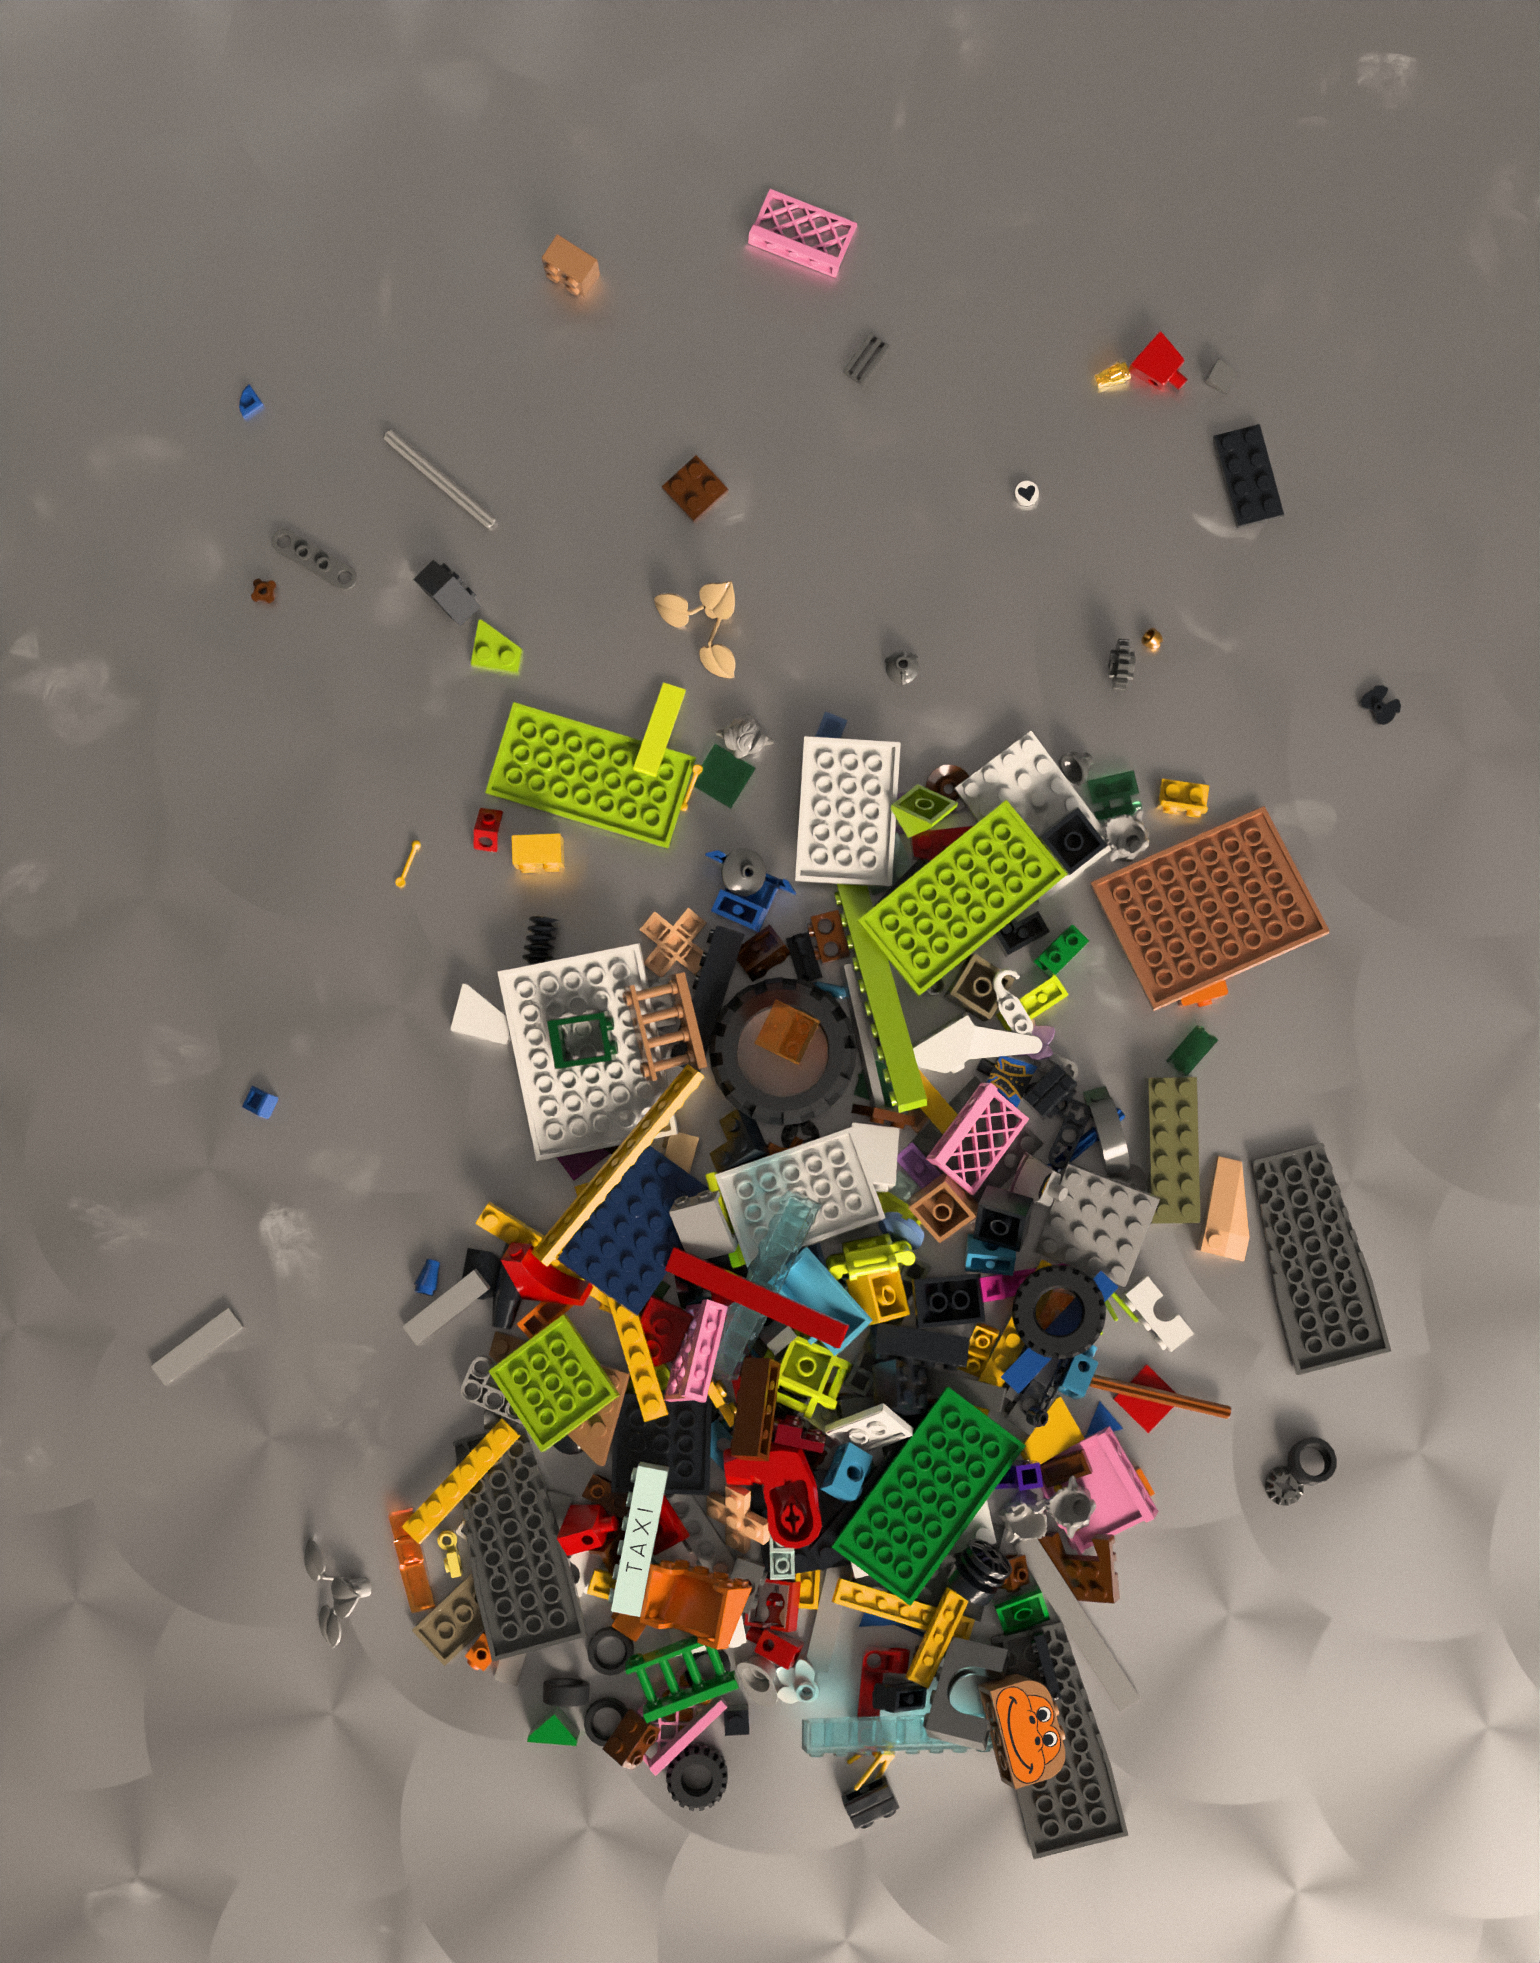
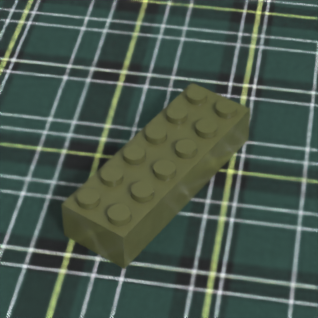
M1197 1077L1145 1078L1147 1192L1160 1197L1151 1224L1201 1223Z

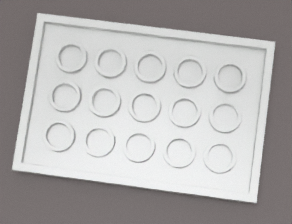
M1029 731L954 788L978 822L1007 800L1037 837L1070 810L1078 807L1107 844L1104 828L1032 731ZM1109 845L1074 873L1065 876L1038 898L1037 902H1043L1111 850Z
M804 736L795 881L892 887L896 817L891 810V805L897 801L901 742Z
M853 1127L715 1175L747 1268L885 1219Z

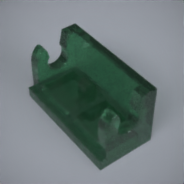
M1196 1025L1166 1059V1062L1183 1077L1189 1075L1218 1041L1214 1035L1208 1034L1202 1026Z

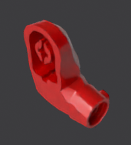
M771 1442L769 1461L741 1460L731 1456V1448L724 1449L723 1458L727 1485H753V1483L762 1485L763 1496L767 1506L768 1531L774 1541L785 1548L797 1549L808 1546L818 1537L822 1521L817 1485L803 1449Z

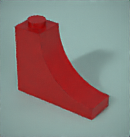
M511 1242L501 1262L522 1299L577 1306L584 1305L593 1289L592 1284L585 1280L571 1277L550 1264L547 1267L531 1253L534 1250L532 1244Z

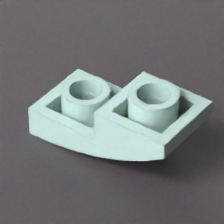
M770 1535V1580L795 1579L794 1548H785L774 1541Z

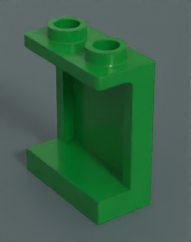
M1071 925L1033 963L1050 979L1089 940L1074 925Z

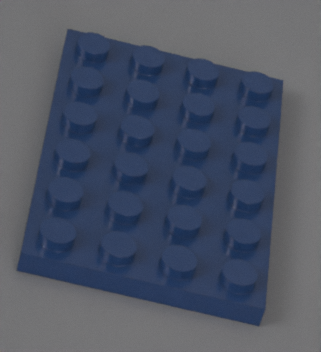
M649 1145L639 1155L635 1164L630 1166L624 1173L620 1182L610 1190L605 1200L591 1213L589 1219L577 1230L556 1260L629 1312L638 1316L666 1275L667 1271H665L673 1248L677 1247L683 1250V1245L669 1213L674 1201L682 1196H688V1198L697 1196L700 1192L709 1190V1188Z

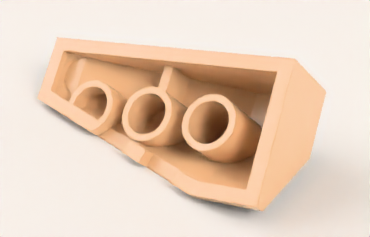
M1218 1156L1196 1250L1244 1261L1249 1241L1242 1162Z

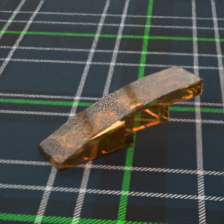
M412 1507L389 1513L388 1517L395 1539L394 1545L400 1563L399 1569L411 1613L435 1608L436 1605L422 1543L418 1544L401 1527L414 1514Z

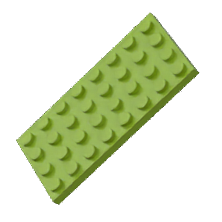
M513 702L485 793L669 849L696 757L666 748L657 776L654 777L633 770L642 744L641 740Z
M1005 800L863 915L857 922L917 996H920L1068 874L1010 803Z

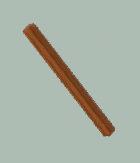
M1096 1374L1093 1375L1089 1384L1093 1388L1229 1419L1231 1415V1407L1228 1405Z

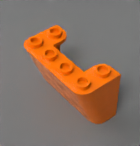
M676 1559L675 1562L661 1560L659 1564H650L639 1623L656 1629L675 1628L701 1637L697 1641L699 1644L717 1650L726 1649L730 1644L752 1586L748 1585V1581L745 1579H729V1575L723 1572L711 1573L709 1568L705 1566H690V1562L687 1560Z

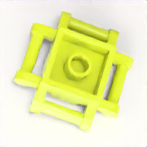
M889 1233L841 1243L843 1252L829 1255L826 1258L828 1271L836 1280H839L843 1274L848 1273L850 1281L856 1280L857 1277L888 1270H891V1272L899 1271L897 1263L900 1262L904 1265H912L915 1262V1255L911 1251L910 1243L906 1240L892 1242Z
M794 1329L793 1332L797 1337L787 1345L781 1359L778 1388L782 1386L784 1390L802 1398H809L810 1400L807 1405L777 1391L776 1402L801 1412L804 1417L810 1419L817 1402L828 1409L835 1410L838 1403L836 1399L847 1373H850L853 1365L837 1357V1355L834 1356L829 1349L815 1343L810 1345L808 1340L800 1337V1335L808 1339L811 1336ZM820 1340L816 1341L817 1343H819V1344L825 1346V1345L822 1343V1341H820ZM768 1348L764 1358L774 1360L775 1355ZM835 1366L838 1368L828 1396H826L822 1392L831 1370Z

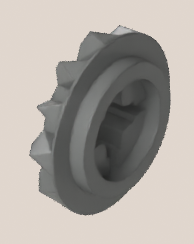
M808 1120L803 1123L785 1125L781 1134L783 1147L789 1149L793 1139L790 1140V1137L797 1135L798 1127H801L803 1135L811 1136V1138L805 1139L803 1144L819 1139V1131L815 1124Z
M1282 1466L1275 1468L1268 1474L1265 1481V1490L1268 1497L1274 1503L1289 1506L1298 1502L1301 1495L1304 1494V1485L1294 1479L1288 1467ZM1288 1479V1484L1294 1490H1286L1282 1495V1488L1275 1483H1284Z

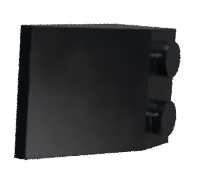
M981 1273L912 1280L917 1329L985 1322L984 1302L981 1299L978 1278H981Z

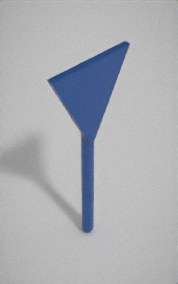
M1100 1401L1084 1438L1108 1426L1111 1427L1113 1432L1123 1429Z
M864 1612L859 1627L895 1625L920 1637L925 1635L924 1632L903 1623Z

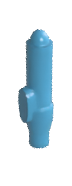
M820 981L813 982L815 986L831 993L833 997L841 999L846 997L843 985L839 986Z

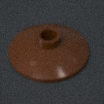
M943 765L936 768L929 775L925 788L957 802V807L950 813L963 809L966 804L954 788L967 779L969 774L958 766ZM945 785H950L952 787V792L950 794L945 793Z

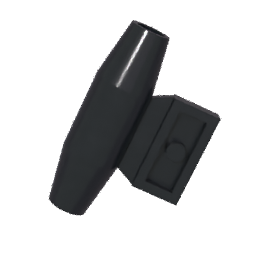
M505 1243L500 1258L493 1252L467 1248L462 1279L475 1269L479 1271L491 1288L477 1299L485 1300L493 1297L492 1327L511 1330L522 1298L501 1262L510 1245Z

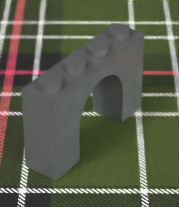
M952 1637L943 1656L945 1658L943 1667H939L937 1671L936 1681H938L936 1690H932L930 1696V1704L932 1706L930 1713L925 1714L923 1728H925L929 1738L986 1751L992 1729L989 1719L959 1712L951 1705L950 1694L954 1685L966 1676L980 1675L1004 1680L1010 1662L1009 1651L1004 1648Z

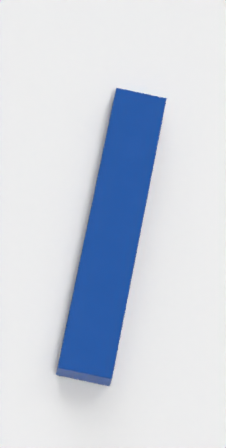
M1102 1271L1093 1278L1103 1294L1104 1302L1119 1288ZM1075 1297L1045 1331L1053 1335H1066L1075 1330L1082 1318V1306L1079 1299ZM1028 1347L1001 1378L1019 1394L1052 1358L1037 1354Z

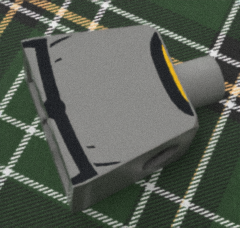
M1027 1152L1024 1153L1007 1190L1034 1198V1204L1047 1207L1052 1205L1054 1198L1063 1201L1068 1194V1189L1060 1185L1063 1175Z

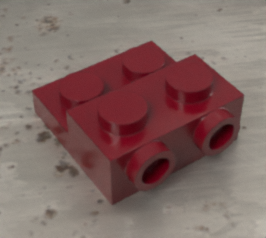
M786 1413V1416H776L773 1423L772 1435L776 1436L774 1443L823 1453L827 1435L822 1434V1430L808 1428V1431L803 1430L805 1420H801L800 1416L796 1414Z

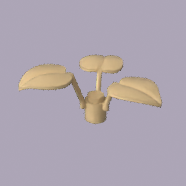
M732 581L707 583L702 586L699 592L702 605L692 610H688L687 601L678 594L662 593L654 598L655 606L661 617L671 626H685L689 621L688 615H693L702 609H705L708 617L717 619L708 640V646H703L699 650L700 660L704 667L714 675L722 678L734 677L736 667L734 655L729 648L722 644L713 645L722 619L730 618L735 609Z

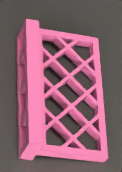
M770 189L755 224L752 225L749 232L748 244L836 278L840 264L856 230L857 223ZM774 198L781 201L784 207L773 211L770 206L771 199ZM796 208L802 209L806 216L795 220L791 210ZM787 212L790 222L779 225L775 216ZM817 217L825 218L828 225L816 228L812 219ZM769 218L772 219L775 225L774 228L768 230L760 227L761 222ZM809 221L812 230L801 234L797 225ZM841 225L850 228L848 234L838 237L835 231V227ZM793 226L797 236L792 238L785 237L782 230ZM831 230L834 239L823 243L819 233ZM815 235L819 245L813 247L806 245L804 239ZM837 244L840 250L838 257L828 254L826 247Z
M980 1083L926 1158L932 1165L938 1166L970 1195H975L1029 1120L1028 1117L997 1091L998 1088L992 1083ZM993 1098L1000 1102L1001 1112L990 1113L989 1103ZM1006 1114H1014L1020 1119L1014 1128H1008ZM1001 1115L1002 1129L992 1130L991 1116ZM985 1117L987 1131L976 1132V1121L978 1118ZM1003 1132V1144L1000 1147H994L992 1133ZM987 1134L989 1148L978 1149L977 1135ZM972 1136L973 1150L962 1151V1140L965 1137ZM989 1151L990 1162L987 1166H980L979 1152ZM973 1153L975 1167L964 1169L963 1155ZM958 1155L959 1169L951 1170L945 1164L951 1156ZM975 1170L976 1181L971 1187L966 1183L965 1172Z
M708 1299L702 1300V1304L686 1306L685 1311L692 1315L694 1314V1318L673 1361L664 1400L669 1402L688 1400L706 1402L728 1306Z
M686 1664L674 1674L679 1688L683 1690L691 1687L680 1686V1676L687 1670ZM667 1683L655 1692L656 1697L662 1698V1693L669 1689ZM717 1696L707 1705L696 1704L688 1707L693 1708V1718L689 1722L679 1721V1711L676 1712V1721H662V1718H659L658 1721H651V1724H658L659 1728H661V1725H676L675 1736L672 1739L661 1738V1731L659 1732L658 1738L655 1741L658 1742L657 1753L651 1759L646 1753L644 1754L643 1761L649 1766L651 1772L656 1776L728 1707L729 1703L723 1697ZM642 1705L639 1709L636 1710V1711H637L638 1713H640L642 1716H643V1705ZM696 1708H703V1709L696 1715ZM679 1725H685V1726L679 1731ZM661 1742H667V1743L661 1748Z

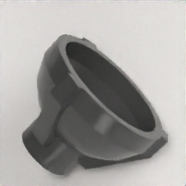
M900 650L892 653L889 658L886 657L885 668L888 677L893 682L906 686L918 674V656L916 654L913 655L911 652ZM900 661H905L907 663V667L901 668L898 663Z
M1067 752L1061 756L1058 763L1064 776L1070 782L1081 786L1085 783L1089 775L1090 766L1093 765L1094 760L1087 752L1084 754Z

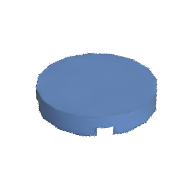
M898 1212L884 1213L885 1219L878 1223L882 1234L889 1233L892 1242L906 1240L910 1243L912 1250L919 1249L925 1237L921 1227L910 1218L907 1220L901 1218L902 1214Z

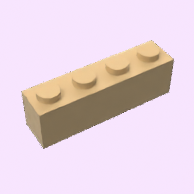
M680 1132L675 1135L665 1136L662 1148L666 1149L664 1156L690 1174L699 1137Z

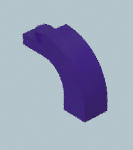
M1015 1460L995 1489L1012 1488L1022 1491L1043 1487L1040 1462L1034 1460Z

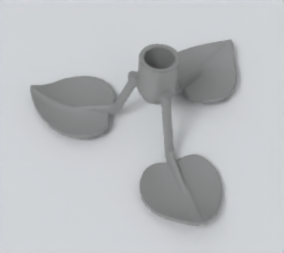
M311 1537L305 1549V1567L313 1581H319L320 1578L332 1581L331 1591L334 1607L330 1609L328 1605H325L321 1608L319 1626L326 1642L332 1648H335L339 1644L342 1634L338 1617L340 1619L348 1617L359 1598L371 1595V1583L367 1577L352 1580L351 1576L337 1577L326 1575L324 1573L326 1570L325 1559Z

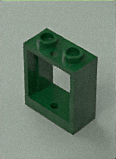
M608 1011L556 1018L547 1021L555 1069L612 1061L616 1059L615 1054L619 1053L617 1040H613L611 1031L615 1029L613 1016H609ZM599 1019L605 1055L568 1060L562 1025Z

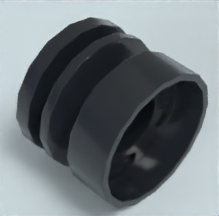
M973 1539L967 1544L966 1549L962 1551L961 1558L956 1559L949 1568L946 1576L952 1588L960 1596L973 1604L985 1606L995 1596L998 1587L1002 1586L1005 1583V1579L1011 1575L1012 1566L1006 1556L996 1547L986 1541Z

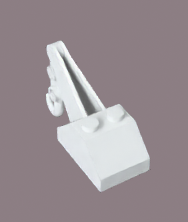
M1005 968L998 971L993 978V988L997 994L999 1010L1012 1031L976 1025L965 1011L912 1043L918 1067L946 1074L951 1071L954 1074L965 1067L964 1063L968 1059L1038 1053L1042 1048V1042L1037 1036L1032 1034L1033 1023L1018 998L1007 991L1001 982L1005 975H1012L1019 979V974L1013 969Z

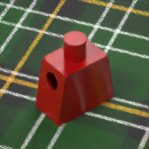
M1161 331L1131 363L1128 369L1129 373L1158 390H1162L1168 382L1180 390L1188 380L1178 371L1185 361L1184 358Z
M600 1504L570 1505L557 1540L567 1556L601 1547L608 1532L618 1530V1519L616 1516L609 1517L604 1507Z
M751 1626L746 1634L747 1640L757 1644L754 1652L786 1670L795 1665L805 1644L781 1631L771 1630L770 1627L762 1631ZM769 1639L773 1641L774 1648L769 1646Z

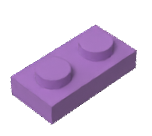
M913 1142L905 1147L897 1156V1162L921 1189L941 1175L926 1160V1157Z

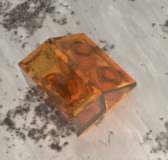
M776 999L754 1045L799 1066L820 1021Z

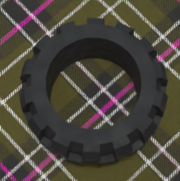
M777 977L764 979V981L749 985L736 993L726 1006L724 1005L715 1020L716 1024L710 1035L709 1055L711 1070L716 1084L725 1098L736 1109H740L742 1113L750 1118L775 1125L803 1123L816 1118L830 1109L842 1097L851 1082L854 1068L856 1067L857 1049L855 1032L850 1018L840 1006L841 1004L831 994L815 986V984L798 978ZM777 1007L794 1008L808 1014L823 1030L828 1045V1061L821 1078L805 1092L788 1097L772 1096L755 1088L743 1075L737 1057L738 1042L746 1025L761 1012Z

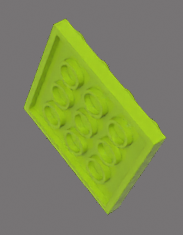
M567 1314L560 1316L489 1370L490 1375L541 1452H545L620 1396Z

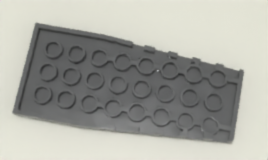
M1323 1143L1252 1161L1277 1305L1296 1375L1391 1352L1373 1280L1363 1252L1358 1245L1357 1235L1352 1228L1347 1207H1345L1342 1200L1341 1191L1336 1183L1332 1172L1333 1168L1327 1158Z
M520 1423L512 1425V1427L521 1436L463 1497V1514L468 1531L467 1540L471 1551L470 1560L474 1586L492 1662L588 1636L571 1563L557 1540L560 1530L527 1430ZM489 1432L453 1442L457 1459L456 1467Z
M1061 1621L991 1639L992 1646L1008 1649L1010 1662L1006 1676L1019 1674L1045 1685L1046 1678L1040 1677L1037 1666L1038 1663H1041L1039 1654L1034 1655L1031 1640L1034 1639V1631L1044 1630L1062 1696L1061 1699L1054 1701L1059 1710V1715L1057 1716L1058 1724L1062 1726L1065 1733V1740H1063L1065 1761L1063 1767L1050 1779L1016 1789L1033 1859L1129 1836L1111 1763L1064 1625Z

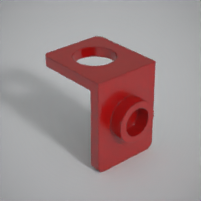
M488 808L479 809L474 827V849L497 852L498 831L503 811ZM481 837L490 838L493 843L490 845H484L479 841V839Z

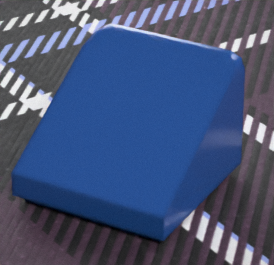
M252 1085L242 1107L260 1117L269 1119L279 1098Z

